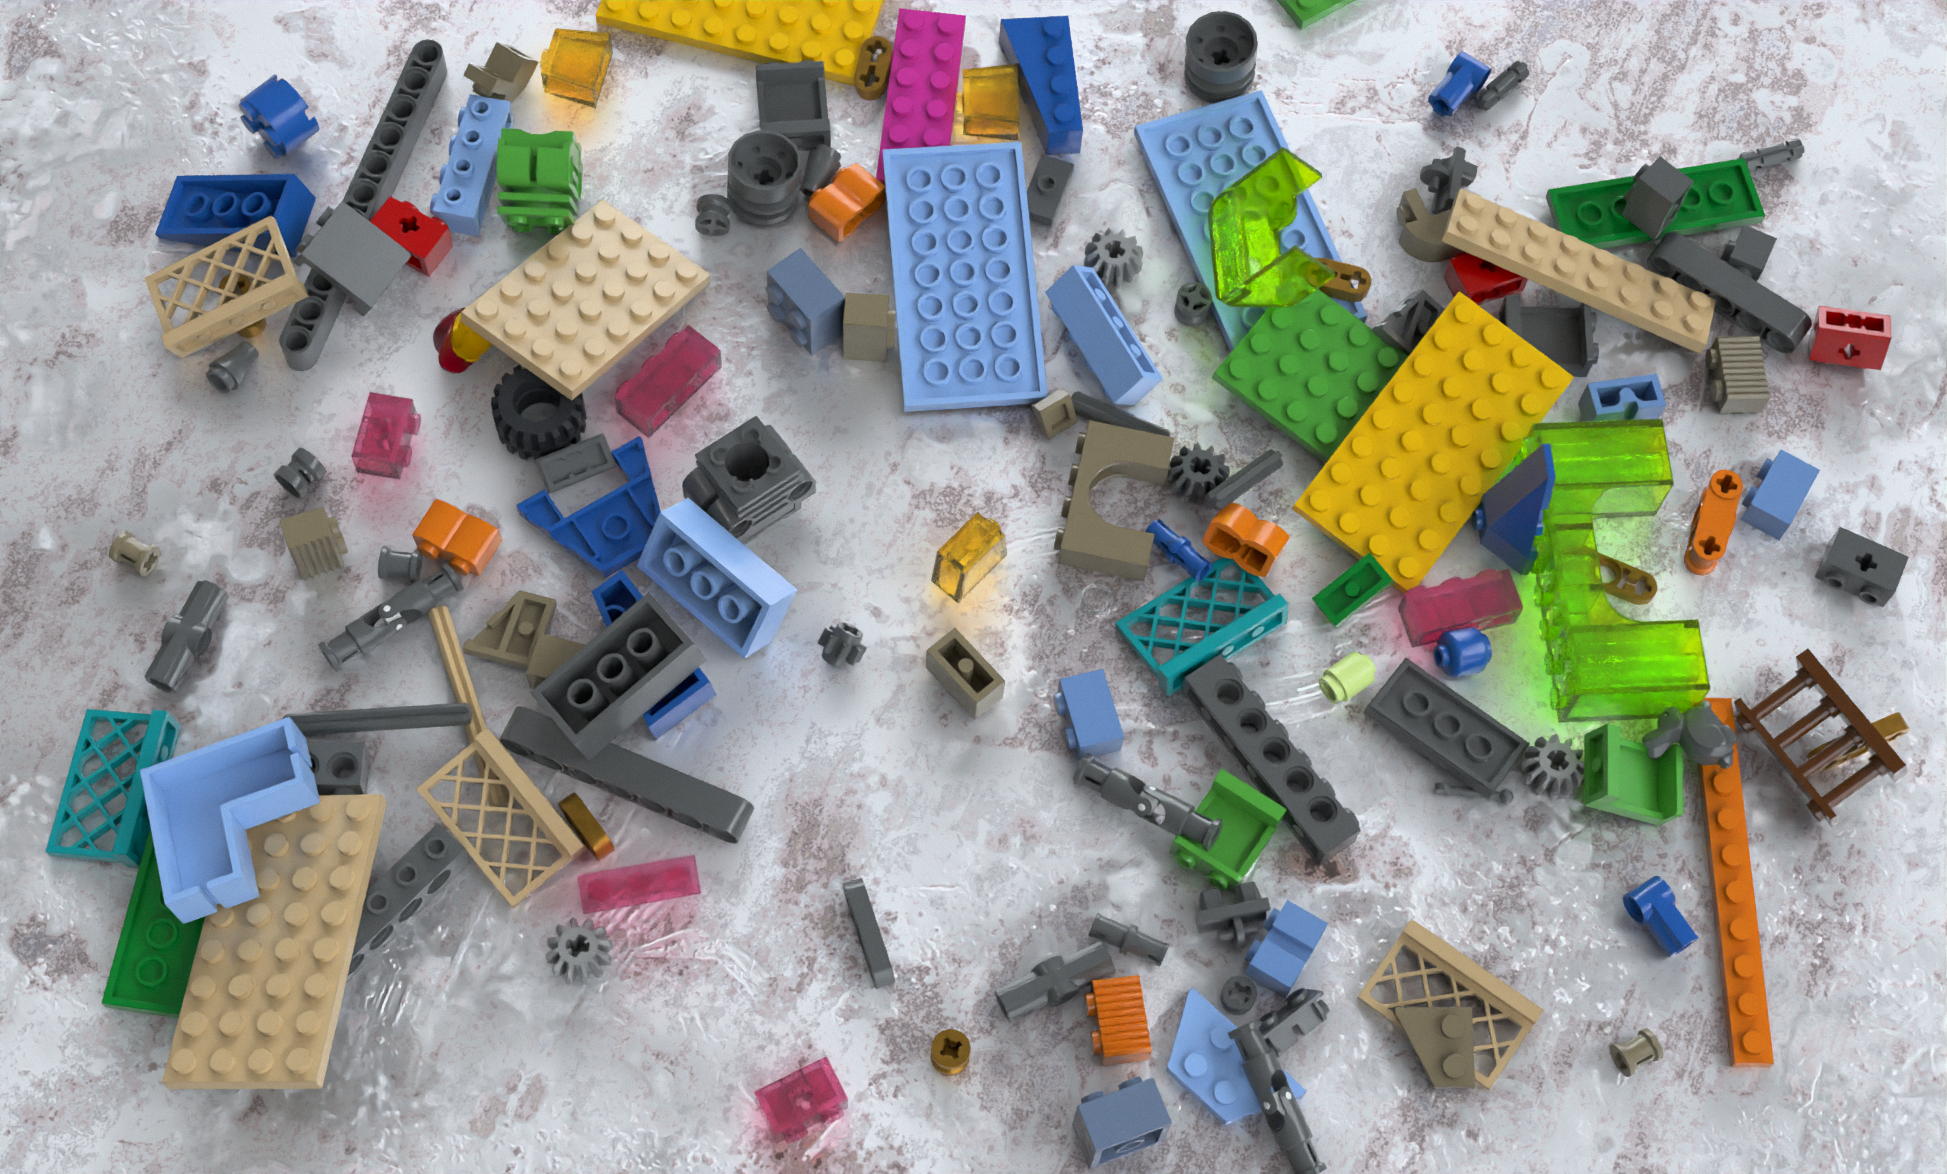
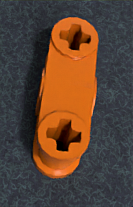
M1723 469L1713 474L1708 486L1705 487L1701 494L1699 505L1695 511L1684 555L1686 568L1695 575L1704 576L1710 574L1726 551L1727 543L1736 521V510L1743 489L1741 478L1731 470Z

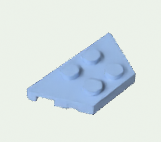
M1192 987L1185 1001L1166 1072L1225 1126L1240 1121L1248 1115L1262 1113L1263 1111L1241 1066L1244 1062L1234 1039H1230L1228 1032L1237 1027ZM1284 1071L1295 1099H1301L1307 1090Z

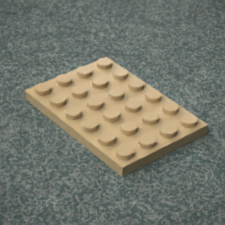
M602 199L578 218L574 225H569L461 311L460 321L572 401L709 285L711 274Z

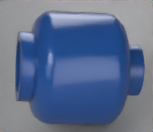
M1470 626L1443 632L1439 636L1437 646L1433 649L1435 664L1442 668L1447 676L1452 678L1475 675L1484 671L1492 657V647L1488 637L1477 628Z

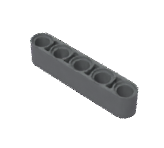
M1675 232L1667 233L1647 258V265L1652 272L1716 299L1714 312L1751 335L1759 336L1762 342L1781 353H1792L1812 327L1811 318L1802 309L1683 235Z

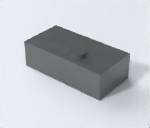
M648 592L530 693L576 748L588 760H591L707 660L694 642Z

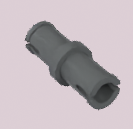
M1097 913L1088 934L1090 937H1095L1120 948L1119 953L1127 955L1129 952L1156 964L1158 967L1161 966L1169 947V943H1164L1137 931L1138 927L1133 924L1128 927L1100 913Z

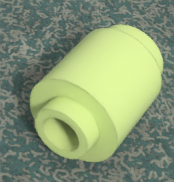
M1353 651L1323 672V677L1318 681L1320 689L1332 703L1346 702L1374 683L1376 668L1367 655H1360Z

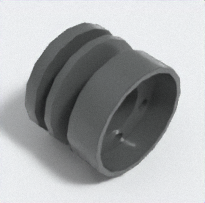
M1217 11L1199 17L1190 26L1186 36L1184 74L1185 82L1192 93L1202 100L1218 103L1242 96L1251 88L1255 77L1258 49L1257 33L1251 23L1239 14Z
M760 130L744 134L733 143L728 153L727 198L731 201L732 211L742 220L755 225H772L784 221L794 213L799 203L801 154L796 144L782 134L774 131Z

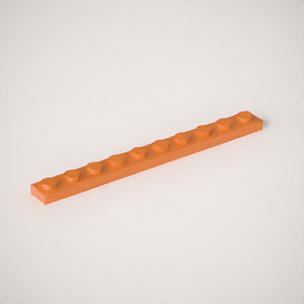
M1694 698L1692 700L1691 708L1704 700H1708L1711 704V710L1717 715L1723 725H1728L1736 735L1732 698ZM1736 741L1732 747L1734 749L1732 754L1733 763L1730 768L1724 769L1719 765L1704 766L1697 763L1730 1066L1770 1068L1774 1064Z

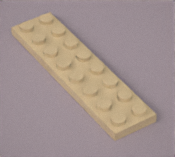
M1459 189L1451 208L1442 242L1699 354L1707 346L1716 299L1683 286L1670 278L1651 272L1638 264L1612 255L1606 250L1580 241L1574 236L1557 231L1542 222L1525 217L1510 208L1486 200L1478 194Z

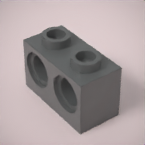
M307 741L312 768H315L314 777L319 796L367 794L370 753L365 742ZM345 768L354 769L350 777L345 779L337 778L341 770Z

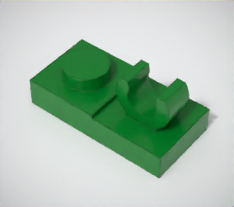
M1369 552L1316 594L1312 600L1335 629H1337L1391 586L1394 581Z

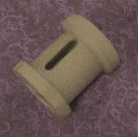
M126 530L116 537L109 550V558L117 563L122 561L135 568L136 574L143 577L148 576L154 570L161 556L159 547L153 544L147 546L136 540L134 535Z
M1648 1028L1639 1030L1636 1037L1623 1044L1616 1042L1610 1046L1613 1062L1626 1077L1634 1075L1636 1068L1651 1060L1655 1062L1663 1058L1662 1047L1657 1037Z

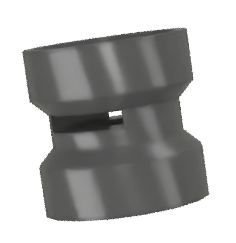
M299 447L292 454L291 462L288 465H282L273 475L287 492L301 499L309 491V485L313 481H319L327 471L313 454Z

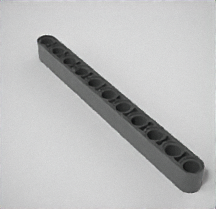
M422 40L413 47L343 198L347 205L368 221L374 217L386 200L393 195L447 76V66L442 46L434 40ZM312 268L304 283L308 297L295 303L279 339L285 360L289 367L295 371L309 370L317 363L347 297L344 292ZM332 287L329 290L321 291L323 288ZM311 317H318L315 320L307 321ZM305 346L301 350L293 351L297 347Z

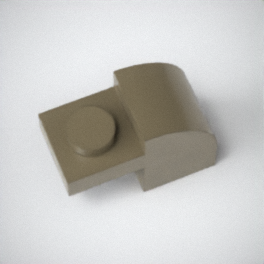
M496 42L485 66L469 63L463 76L474 82L472 88H474L473 92L476 94L513 103L526 88L539 62L511 45Z
M1416 188L1404 191L1399 207L1396 210L1398 221L1403 227L1399 244L1410 256L1425 262L1445 261L1460 252H1464L1442 242L1451 210L1430 216Z

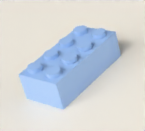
M689 498L660 512L637 563V567L744 659L772 642L797 592L794 586Z

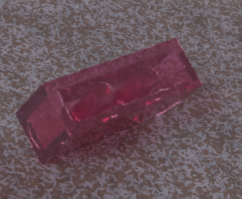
M690 325L680 333H674L667 340L665 348L660 353L649 357L634 378L625 380L618 387L614 396L617 413L646 437L650 438L722 368L721 350Z
M1487 569L1479 572L1472 578L1462 580L1460 577H1453L1445 580L1438 586L1430 588L1424 585L1413 587L1403 595L1398 611L1410 644L1414 648L1437 642L1439 636L1447 630L1470 626L1477 628L1479 631L1516 623L1524 607L1509 569L1501 571Z
M694 854L577 874L583 914L701 894Z

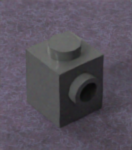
M1744 225L1736 241H1728L1720 259L1726 261V263L1753 280L1758 281L1777 238Z

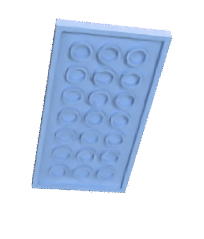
M1262 90L1135 126V138L1200 283L1207 286L1211 291L1212 301L1210 307L1230 352L1234 350L1297 274L1301 277L1304 276L1308 262L1315 258H1327L1342 262ZM1317 271L1316 279L1323 280L1324 273ZM1330 297L1365 323L1367 314L1361 301L1348 302Z
M1007 142L882 150L904 412L1023 405L1033 402L1038 403L1048 397L1022 143Z

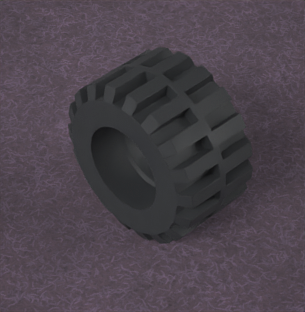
M521 365L513 368L514 374L510 375L506 372L501 377L503 385L496 384L493 390L495 397H491V407L499 439L502 444L506 443L509 452L514 454L518 451L519 458L528 460L529 456H533L534 460L571 446V443L576 444L581 441L580 433H585V419H587L582 392L571 401L528 369H522ZM536 403H549L558 407L552 416L540 421H531L520 416L526 408Z

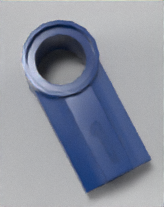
M1461 51L1451 63L1444 79L1429 95L1428 102L1431 104L1433 111L1442 117H1452L1471 93H1478L1487 81L1492 69L1468 53Z
M1654 876L1623 895V904L1628 914L1638 924H1645L1669 958L1682 952L1698 939V936L1676 908L1673 891L1661 877Z

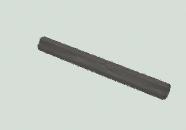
M468 703L289 713L284 715L283 719L290 717L303 735L469 725L472 720V710Z

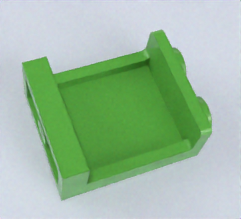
M1607 723L1584 735V806L1657 826L1683 815L1684 763L1681 745H1671L1660 758L1653 760L1648 756V749L1643 744L1620 738L1619 726Z
M1221 769L1215 777L1211 789L1196 809V812L1212 820L1217 818L1223 820L1221 833L1214 846L1207 852L1202 849V844L1184 835H1176L1172 841L1169 853L1173 855L1174 860L1180 866L1188 870H1193L1194 868L1205 875L1206 880L1216 889L1221 891L1227 889L1234 894V887L1242 883L1280 826L1287 809L1224 769Z

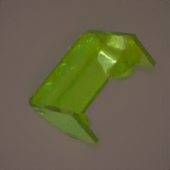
M1285 147L1280 148L1220 193L1209 207L1208 222L1215 294L1218 300L1229 307L1289 308L1300 303L1304 298L1335 277L1334 270L1296 245L1281 255L1278 232L1292 224L1297 216V196L1322 179L1320 171Z

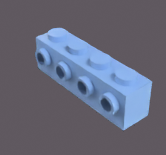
M470 94L466 107L460 108L458 115L459 130L457 136L452 135L450 139V158L448 164H443L439 176L441 186L438 194L434 193L430 202V213L443 220L451 232L479 236L497 178L498 138H501V128L512 129L514 124L510 101Z
M1073 265L1045 292L1052 303L1051 308L1053 312L1066 325L1069 330V338L1084 354L1087 367L1097 375L1103 385L1105 396L1114 404L1135 405L1163 380L1094 268Z

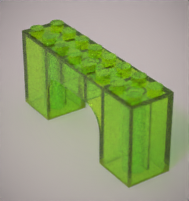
M1663 419L1533 423L1527 437L1522 439L1519 454H1516L1514 457V468L1542 444H1551L1556 478L1549 508L1543 509V533L1541 536H1534L1532 546L1537 545L1538 554L1530 572L1536 575L1537 585L1534 588V602L1536 607H1541L1542 619L1539 623V635L1541 641H1546L1548 653L1545 654L1544 667L1546 674L1551 675L1553 687L1550 689V706L1552 710L1557 711L1558 723L1657 719L1666 708L1671 706L1676 707L1681 713L1697 706L1711 689L1698 619L1636 621L1617 612L1608 602L1604 593L1592 522L1600 518L1655 516L1674 485Z

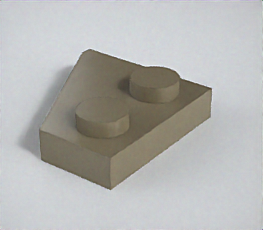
M520 590L507 602L506 607L502 611L496 612L486 622L487 627L473 640L469 638L464 643V654L527 670L540 633L547 635L557 607L556 599Z
M1395 1007L1394 1016L1406 1033L1416 1057L1421 1061L1425 1069L1424 1072L1434 1089H1474L1472 1007Z

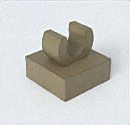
M1063 388L1055 393H1048V397L1038 403H1031L1040 432L1047 439L1054 437L1078 422L1070 394Z

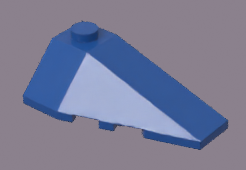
M1542 444L1483 494L1480 504L1472 513V526L1474 530L1479 531L1480 544L1520 575H1528L1536 561L1538 548L1537 545L1532 546L1534 536H1541L1543 533V509L1549 508L1556 476L1551 444Z

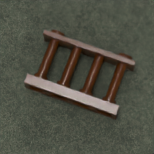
M1807 648L1796 656L1799 669L1795 671L1796 676L1751 709L1747 707L1741 698L1734 701L1738 714L1734 718L1747 734L1753 731L1807 796L1810 801L1805 805L1819 822L1825 819L1833 827L1838 824L1837 815L1832 810L1835 806L1878 775L1884 777L1888 774L1896 782L1907 774V766ZM1807 687L1810 690L1812 687H1815L1823 696L1819 700L1821 704L1773 738L1760 723V720ZM1839 715L1848 726L1843 729L1845 734L1797 768L1783 750L1828 717L1835 718ZM1863 744L1872 755L1868 759L1870 763L1821 797L1807 779L1854 745L1858 748Z

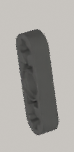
M859 878L843 883L846 902L874 987L878 989L894 984L893 969L863 879Z

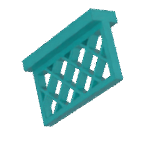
M1222 557L1212 563V570L1202 581L1199 580L1197 582L1192 576L1115 622V629L1158 679V687L1166 697H1169L1182 688L1186 676L1221 654L1227 661L1287 624L1289 603L1280 593L1275 596L1258 576L1242 569L1234 559ZM1234 565L1242 574L1241 581L1219 579L1220 573ZM1197 586L1213 588L1211 600L1190 598V592ZM1217 589L1239 591L1237 604L1215 601ZM1243 592L1260 594L1265 600L1258 606L1241 605ZM1167 604L1183 606L1181 618L1160 616L1161 608ZM1187 608L1209 609L1207 622L1187 620ZM1214 610L1235 613L1234 620L1227 625L1211 623ZM1138 622L1153 624L1150 637L1134 635L1129 627ZM1157 626L1178 627L1176 641L1155 638ZM1184 628L1205 631L1204 638L1197 643L1181 641ZM1153 647L1173 649V658L1159 665L1152 656Z
M95 709L86 710L45 851L49 856L123 863L128 868L139 869L150 830L140 770L173 758L182 725L168 711L152 709L151 714ZM96 721L110 722L114 730L96 742L92 736ZM138 724L147 725L145 736L131 745L125 733ZM118 738H121L127 749L109 761L102 750ZM98 754L104 765L86 777L82 772L84 763ZM133 757L137 762L135 772L121 780L114 769ZM110 773L117 785L99 797L92 785ZM87 789L94 801L75 813L72 808L74 798ZM123 792L127 798L125 807L114 816H111L104 805ZM100 809L107 821L88 833L82 821ZM77 826L83 838L70 847L61 846L63 835ZM113 829L117 835L113 850H99L94 841Z

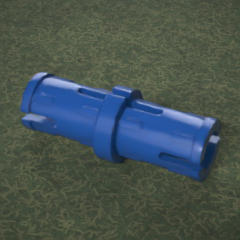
M1158 519V521L1154 520L1147 527L1145 532L1154 534L1153 544L1166 554L1165 557L1172 564L1177 563L1197 582L1207 577L1212 570L1213 564L1191 547V542L1185 536L1180 537L1174 533L1161 519Z

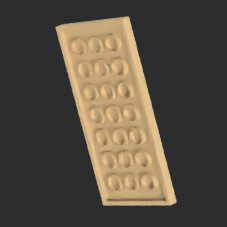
M382 794L319 796V804L246 829L259 897L227 909L218 904L216 905L218 912L205 916L162 1083L168 1089H322L387 804Z

